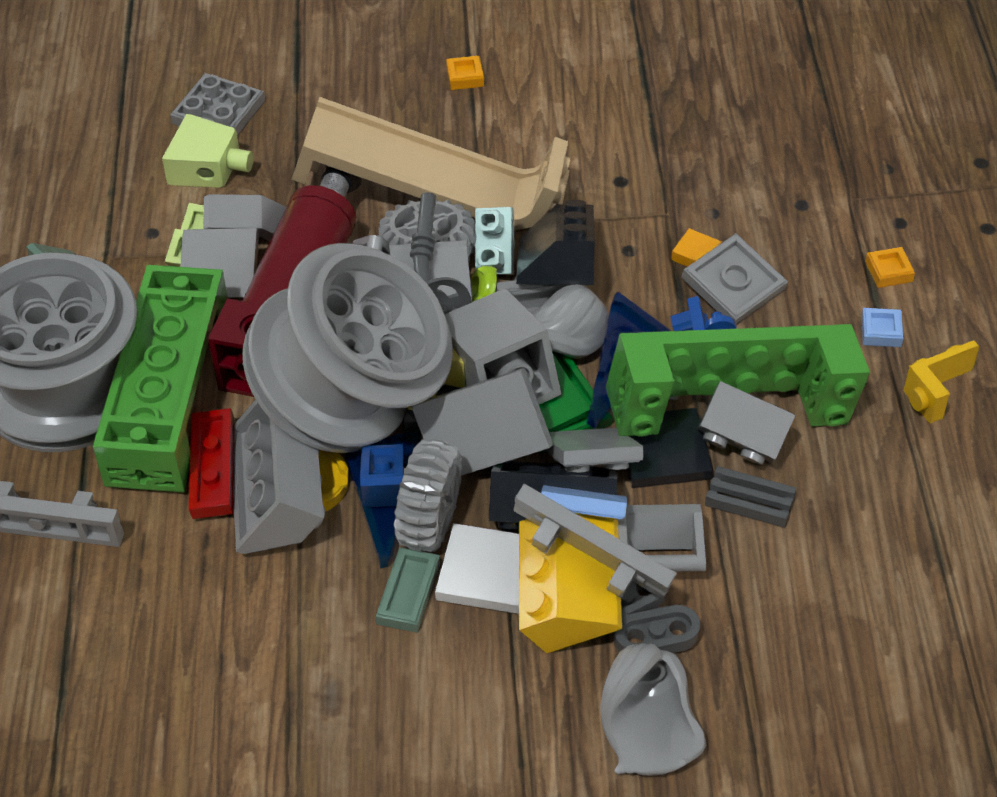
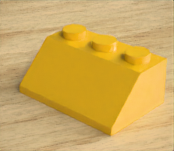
M575 513L619 539L618 520L616 518ZM528 519L520 521L519 630L545 653L621 630V598L607 590L608 583L615 571L558 537L547 553L540 551L532 546L534 541L532 538L539 526Z

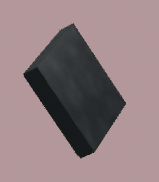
M696 408L665 411L658 434L629 436L643 446V460H640V462H629V467L627 468L631 488L712 479L713 470L706 443L703 440L704 435L703 432L697 430L700 420Z

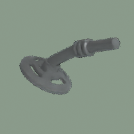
M425 192L421 194L417 233L412 235L413 242L411 243L410 257L414 262V271L431 288L444 314L451 312L453 307L458 309L471 303V296L465 285L457 279L440 277L430 280L429 261L433 259L432 252L434 251L433 244L435 243L432 230L437 196L433 193ZM439 285L449 286L455 289L457 293L447 296L438 287Z

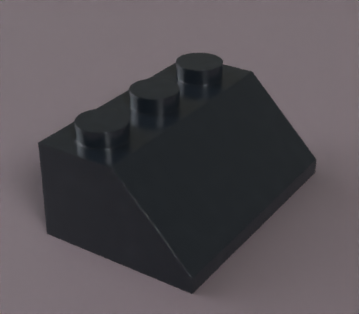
M567 200L564 204H556L519 238L516 284L594 285L595 237L593 205H586V202L582 200Z
M506 461L494 465L491 470L489 521L498 522L499 528L519 529V522L526 518L514 512L515 497L524 484L540 493L543 485L616 495L618 470L607 469L604 466H590V470L586 472H569L565 470L562 464Z

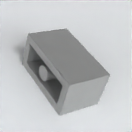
M720 381L713 392L697 430L705 433L703 440L723 449H725L727 444L742 450L740 454L742 458L752 463L763 465L764 460L769 463L776 460L795 415Z

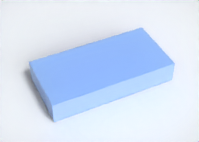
M543 485L541 494L574 513L616 519L625 518L627 497Z

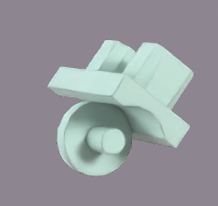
M475 208V270L480 266L487 265L497 269L496 275H514V208Z

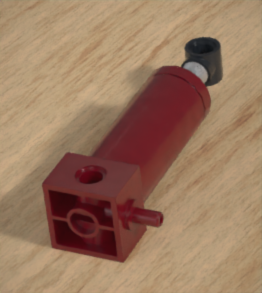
M324 165L325 169L321 175L320 186H304L297 189L291 196L243 300L238 301L227 298L208 338L218 390L254 397L248 385L243 366V343L247 330L260 306L272 295L288 288L294 270L305 256L326 245L348 243L357 217L353 206L345 198V195L359 188L362 182L361 177Z

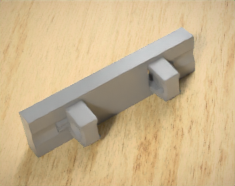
M0 481V532L120 547L124 536L118 510L97 507L92 492L77 491L72 504L21 498L16 494L13 482Z
M526 484L522 486L515 497L514 512L539 526L532 538L534 540L532 546L547 553L558 537L615 571L608 583L607 590L622 598L633 581L662 599L665 597L673 583L676 572Z

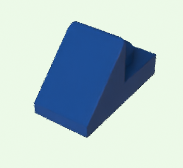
M403 444L362 446L360 486L364 506H397L396 498L399 495L400 482H402L404 475Z

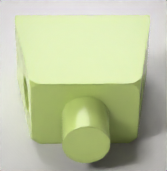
M186 114L162 161L167 184L220 188L225 186L232 170L250 172L253 166L254 155L252 151L239 149L237 131L234 128Z

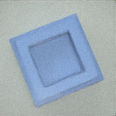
M863 308L861 315L863 345L902 347V311L897 309Z

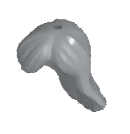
M568 285L559 289L537 310L531 312L547 328L552 351L573 359L587 357L598 350L608 338L611 330L610 316L606 306L589 288L583 285Z
M634 644L622 649L615 658L607 675L600 705L603 730L619 760L614 771L616 774L637 773L645 776L663 775L675 771L699 757L706 747L705 733L690 708L688 682L684 666L674 653L660 650L655 644Z

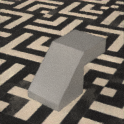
M209 194L204 196L203 229L257 228L259 237L270 241L286 206L262 195Z

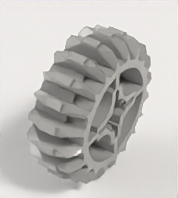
M436 198L432 230L435 242L466 240L468 261H470V255L475 253L476 243L475 220L471 216V211L464 210L461 204L453 205L450 200L441 202ZM408 200L407 205L398 204L395 205V210L387 211L385 218L380 220L379 235L377 236L383 237L390 245L411 244L413 242L412 235L417 233L420 201L413 202Z
M422 439L413 448L412 454L408 457L407 467L404 469L402 482H400L399 495L396 498L397 507L394 512L396 515L394 527L399 545L419 552H435L440 547L441 542H444L445 535L453 519L454 511L457 508L456 503L462 481V456L458 447L449 445L448 442Z

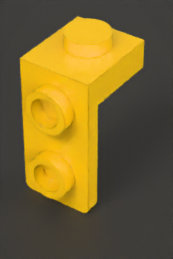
M975 340L963 345H954L943 353L928 359L921 358L909 366L903 391L908 396L912 407L916 411H920L929 424L944 417L950 393L943 386L942 382L967 373L974 368L980 347Z

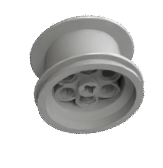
M352 243L326 245L305 256L294 270L288 288L272 295L260 306L247 330L243 343V366L246 379L255 399L267 416L284 432L301 443L319 450L337 453L362 450V446H371L389 436L403 421L408 409L407 407L426 401L442 387L449 375L453 358L452 336L447 319L437 297L421 276L408 265L389 254L368 246Z
M40 253L16 259L0 267V436L8 442L25 449L40 452H66L94 444L120 353L129 341L137 319L136 300L130 285L119 272L109 265L82 255Z

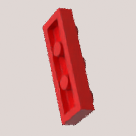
M231 408L192 413L188 510L192 519L233 514V412Z

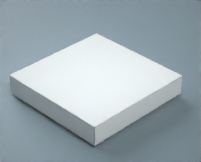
M453 523L435 591L436 600L519 614V534Z

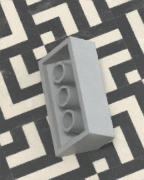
M256 399L234 424L233 500L236 552L241 554L301 543L313 529L321 525L325 516L321 491L322 476L320 474L318 458L319 449L301 443L284 432L267 416Z

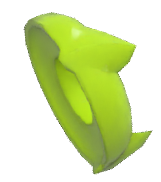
M483 265L474 271L470 278L472 302L495 293L497 282L496 268Z

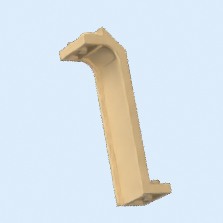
M319 97L291 180L306 184L309 172L317 173L320 163L420 199L422 193H433L437 196L438 201L450 200L453 205H463L464 210L471 211V216L474 218L475 208L512 207L514 208V231L532 227L556 204H563L570 171L568 170L570 158L565 156L568 141L554 137L540 165L531 169H521Z

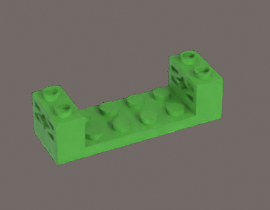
M160 265L146 266L136 300L137 319L135 328L129 341L120 353L93 444L104 487L173 492L185 491L190 472V447L186 427L209 342L208 338L228 298L222 269Z
M852 324L620 333L606 390L619 436L658 434L669 397L713 395L720 381L746 393L798 390L810 426H839L849 423L870 370Z

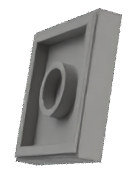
M736 233L685 268L681 276L716 311L721 312L723 316L733 318L736 325L785 290L788 281Z

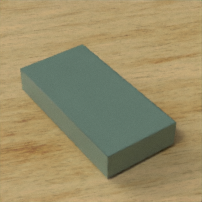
M399 547L376 613L377 625L418 633L440 566V555Z

